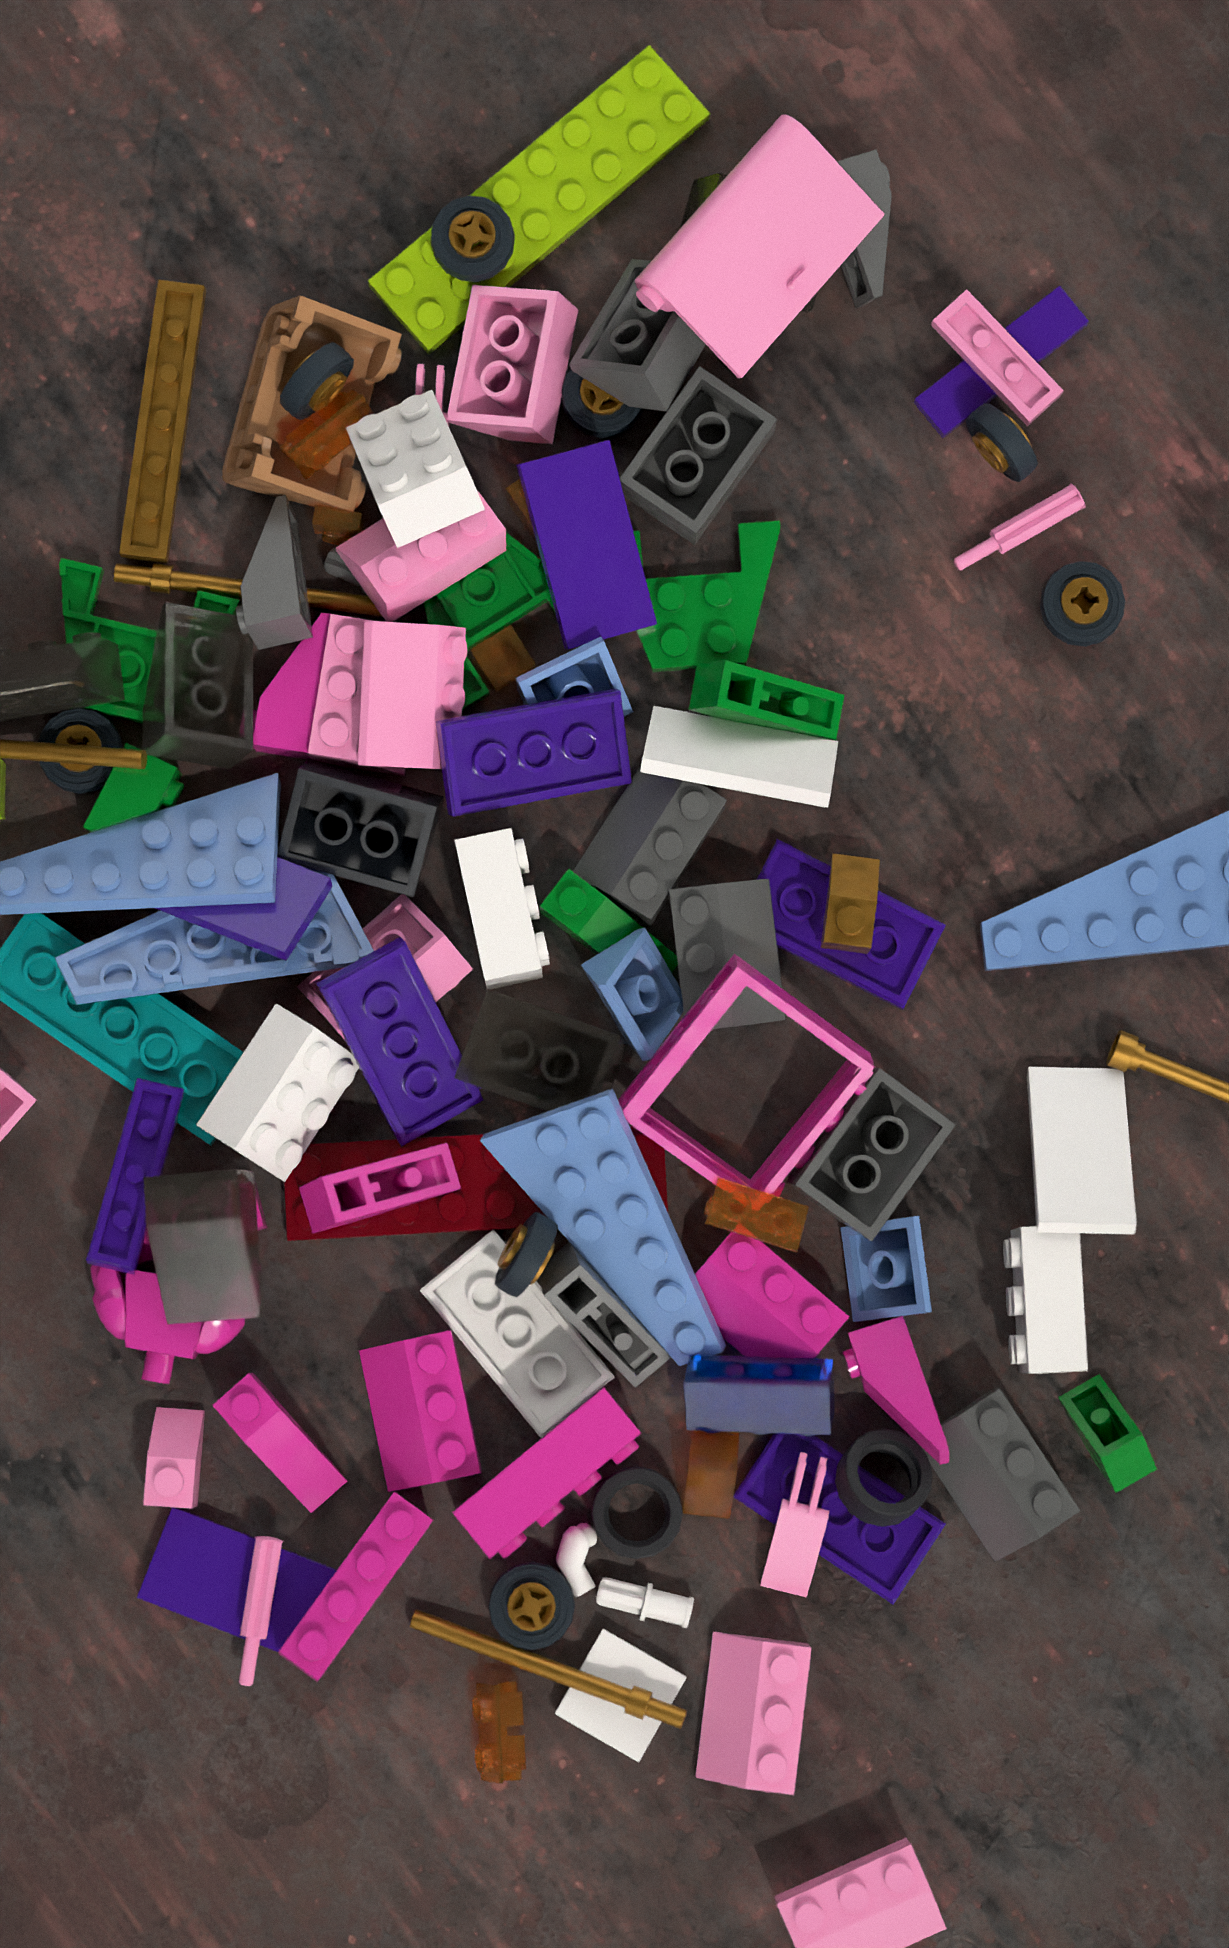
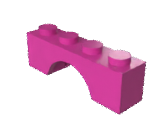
M394 1492L279 1650L278 1654L318 1682L433 1522V1519Z

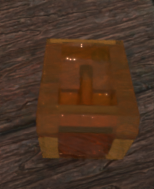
M692 1417L683 1514L730 1519L737 1476L740 1423Z

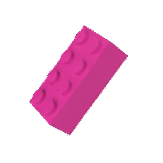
M603 1387L455 1509L453 1514L489 1559L497 1552L505 1559L526 1541L527 1537L523 1531L533 1522L537 1521L543 1527L564 1510L560 1500L574 1489L581 1496L602 1478L597 1469L612 1458L616 1465H618L640 1446L634 1439L641 1432Z

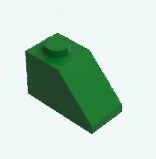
M126 743L123 748L140 750L128 743ZM147 753L145 769L114 767L83 826L88 833L95 832L163 810L165 807L175 806L184 787V784L179 782L182 776L181 772L177 767Z
M1100 1374L1058 1397L1091 1458L1115 1493L1157 1470L1143 1434Z

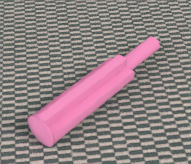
M1071 483L1066 488L990 530L991 537L955 557L954 565L958 570H963L996 550L1003 554L1082 508L1084 509L1085 503L1080 492Z
M270 1536L255 1537L254 1553L240 1632L241 1636L246 1637L239 1683L244 1686H251L253 1684L260 1639L267 1638L281 1547L284 1542Z

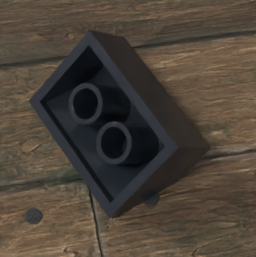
M307 759L298 770L277 857L300 866L414 897L434 839L444 796Z

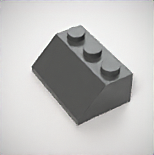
M632 259L569 366L573 372L629 407L667 411L706 344L675 311L666 312L659 309L658 312H654L640 302L636 296L638 288L635 284V279L651 261Z
M640 765L631 780L632 783L626 787L573 872L606 896L615 905L651 926L669 898V890L676 887L724 811L727 799L700 783L640 772Z
M769 879L669 890L684 1016L733 954H736L782 988ZM746 986L712 1029L786 1020V1014Z
M880 1068L872 1070L874 1074L866 1082L865 1091L858 1096L853 1094L842 1107L844 1114L836 1127L830 1132L823 1131L813 1143L815 1149L809 1160L800 1169L795 1168L786 1181L788 1185L815 1205L869 1241H873L956 1125Z
M993 1388L940 1423L949 1447L948 1463L940 1465L923 1449L928 1456L931 1467L994 1562L1041 1538L1080 1512V1509L1000 1388Z

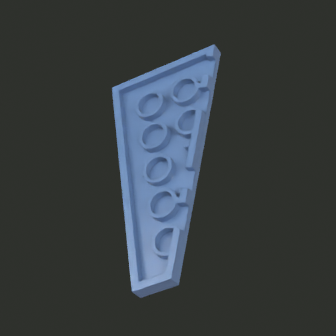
M275 773L1 861L0 915L275 903L281 794L279 774Z
M1229 811L981 922L980 932L985 971L1229 946Z
M307 868L330 877L333 887L287 961L163 911H158L55 957V960L76 1004H84L345 968L374 950L335 876Z
M613 1089L483 1135L480 1139L482 1144L543 1213L558 1225V1230L679 1366L723 1352L726 1343Z

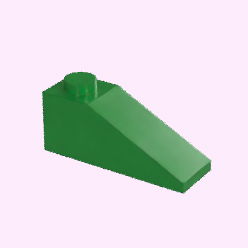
M722 660L697 664L689 710L720 719L836 740L844 694Z
M570 869L566 871L540 905V913L595 955L637 929L643 928L611 900ZM649 933L668 968L673 973L678 966L677 956Z

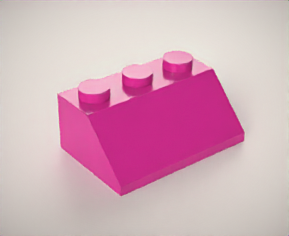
M740 1223L735 1226L695 1273L722 1337L783 1390L787 1389L849 1318L846 1313Z
M449 1330L359 1350L388 1492L481 1473L482 1469L453 1331Z

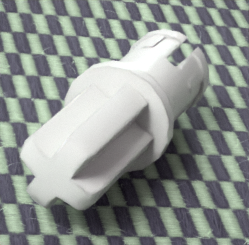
M604 1577L598 1587L596 1603L601 1606L640 1615L639 1620L644 1621L645 1617L687 1628L694 1598L652 1589V1583H648L647 1587Z

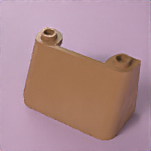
M301 295L272 306L266 314L258 336L222 470L223 482L274 497L286 495L290 501L341 514L354 513V509L360 505L364 497L365 483L361 481L360 471L352 468L356 451L346 427L359 422V420L367 415L375 383L383 380L387 374L393 375L397 370L401 359V350L398 348L401 333ZM334 342L346 350L354 359L353 368L346 379L344 387L326 407L308 418L299 420L282 407L280 395L294 369L307 356L316 352L324 345Z

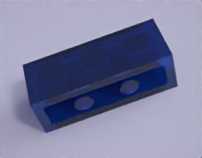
M689 1355L684 1378L686 1429L701 1430L708 1433L731 1431L751 1432L758 1435L768 1433H790L803 1436L831 1435L835 1411L833 1359Z

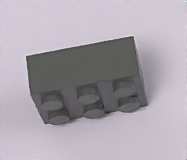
M699 366L620 477L624 497L695 545L774 434L777 419Z

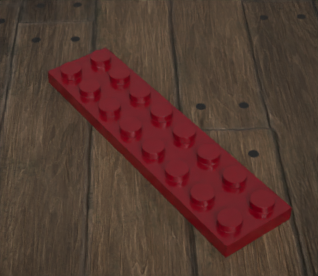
M629 1126L668 1212L665 1149L634 1126ZM484 1134L416 1138L402 1147L397 1139L309 1144L302 1155L301 1161L284 1182L287 1241L516 1229L520 1224L523 1225L535 1212L546 1215L482 1144L480 1139ZM444 1143L448 1144L461 1189L356 1222L312 1233L299 1187L323 1176Z

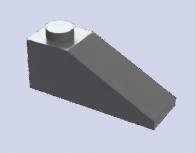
M877 150L837 161L885 214L841 264L855 308L865 306L883 294L892 193L889 187V172L885 164L880 161Z
M286 495L278 496L275 499L240 586L243 605L236 607L237 620L242 634L249 633L258 650L313 638L299 523Z
M570 1242L550 1257L538 1278L544 1297L635 1388L671 1358Z

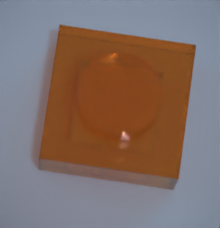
M315 505L312 525L315 534L322 535V541L341 545L363 531L364 520L362 513Z
M511 625L471 649V654L496 692L514 682L516 677L536 668V663Z

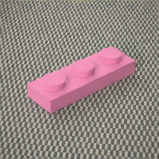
M965 290L932 321L931 326L1027 426L1062 395L1064 390L968 290Z

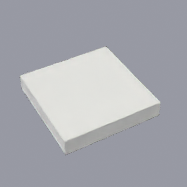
M602 1628L579 1669L629 1689H633L634 1685L653 1692V1698L669 1704L673 1703L687 1678L684 1674ZM570 1687L555 1712L556 1715L637 1762L641 1760L661 1724V1721L647 1716L641 1720L625 1714V1708Z

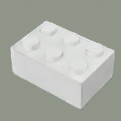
M433 390L421 395L410 396L396 406L378 414L367 415L359 420V422L346 427L377 505L397 548L485 510Z
M508 828L455 840L487 990L543 978L541 966L550 965L544 932L534 933L531 920L539 919L540 917L534 886L524 887L521 874L530 872L523 838L514 840L512 829Z
M275 1004L202 1115L197 1126L285 1182L292 1170L301 1161L303 1153L318 1130L326 1123L329 1113L344 1090L352 1083L359 1066L352 1053L311 1024Z
M1037 1226L1020 1227L1011 1230V1238L1003 1241L1005 1268H1013L1014 1286L1006 1288L1008 1316H1015L1016 1335H1009L1010 1363L1018 1364V1373L1025 1374L1088 1371L1080 1233L1037 1232Z

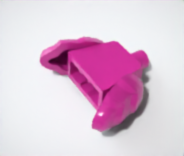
M251 1257L241 1267L221 1296L222 1286L218 1284L138 1270L135 1271V1275L126 1273L125 1280L124 1272L91 1265V1279L95 1289L92 1297L93 1304L105 1328L115 1338L125 1340V1347L146 1351L141 1379L170 1384L175 1356L196 1359L198 1353L210 1354L227 1345L242 1330L245 1325V1316L258 1298L256 1286L260 1278L261 1265Z

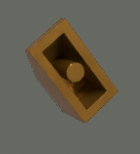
M832 854L821 948L868 954L870 951L878 897L879 859Z

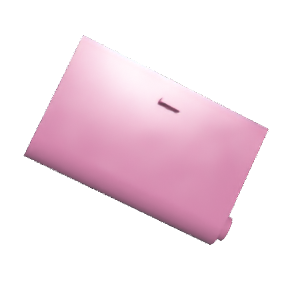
M781 115L635 279V284L638 288L636 296L651 311L658 312L659 309L666 312L675 311L737 378H742L885 214L800 122L788 115Z

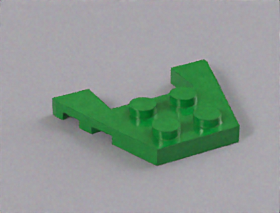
M780 521L738 524L741 572L646 579L657 624L635 630L652 672L696 669L697 664L722 660L746 665L781 528ZM633 531L642 563L640 531Z
M507 532L505 552L423 603L428 624L466 628L465 641L467 652L544 603H548L555 614L541 559ZM468 657L464 661L463 689L465 692V703L462 712L490 695L488 688Z
M61 558L59 570L62 581V610L66 635L65 651L69 704L75 708L93 710L100 714L164 728L236 616V607L241 605L240 601L198 590L186 637L93 616L104 574L103 568Z

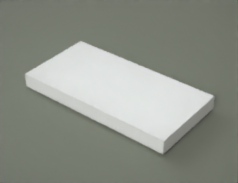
M654 706L640 772L819 807H828L838 741Z
M1028 1067L1027 1088L1037 1232L1135 1234L1136 1213L1124 1072L1108 1068Z
M493 1229L420 1289V1291L542 1438L615 1376L574 1326L544 1297L541 1287L537 1282L529 1285L517 1298L496 1287L494 1283L499 1269L497 1264L506 1244Z

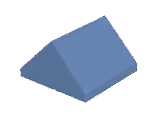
M602 637L516 677L517 691L524 705L617 689L621 691L623 715L626 716L633 712Z
M641 928L581 964L624 1039L642 1061L651 1060L684 1010L680 986L646 928Z
M919 1216L887 1220L873 1241H869L848 1226L841 1227L853 1322L932 1312Z

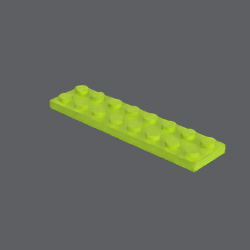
M649 45L470 195L485 197L498 204L511 220L515 233L514 249L504 269L492 278L479 282L461 281L451 276L435 260L430 242L432 228H430L369 279V287L430 355L465 325L472 285L507 288L512 286L710 119L709 111ZM478 242L477 244H474L473 247L483 243Z

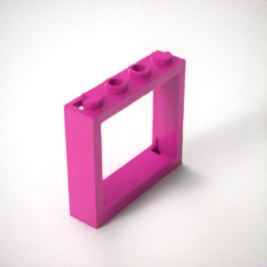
M733 954L656 1051L651 1060L648 1061L621 1095L618 1102L629 1124L756 1214L774 1196L776 1198L779 1197L785 1186L783 1180L794 1167L800 1169L806 1164L815 1149L813 1143L823 1131L830 1132L836 1127L844 1114L842 1107L853 1094L858 1096L865 1091V1084L874 1074L872 1070L875 1066L871 1054L736 954ZM746 986L847 1059L751 1179L650 1108Z

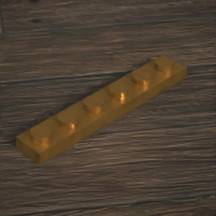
M158 280L119 551L120 556L124 558L168 563L206 297L204 285Z

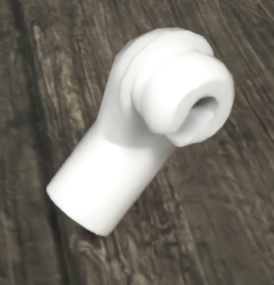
M587 1523L570 1526L563 1533L556 1555L557 1565L572 1588L575 1598L596 1587L584 1565L589 1547L594 1546L597 1542V1533Z

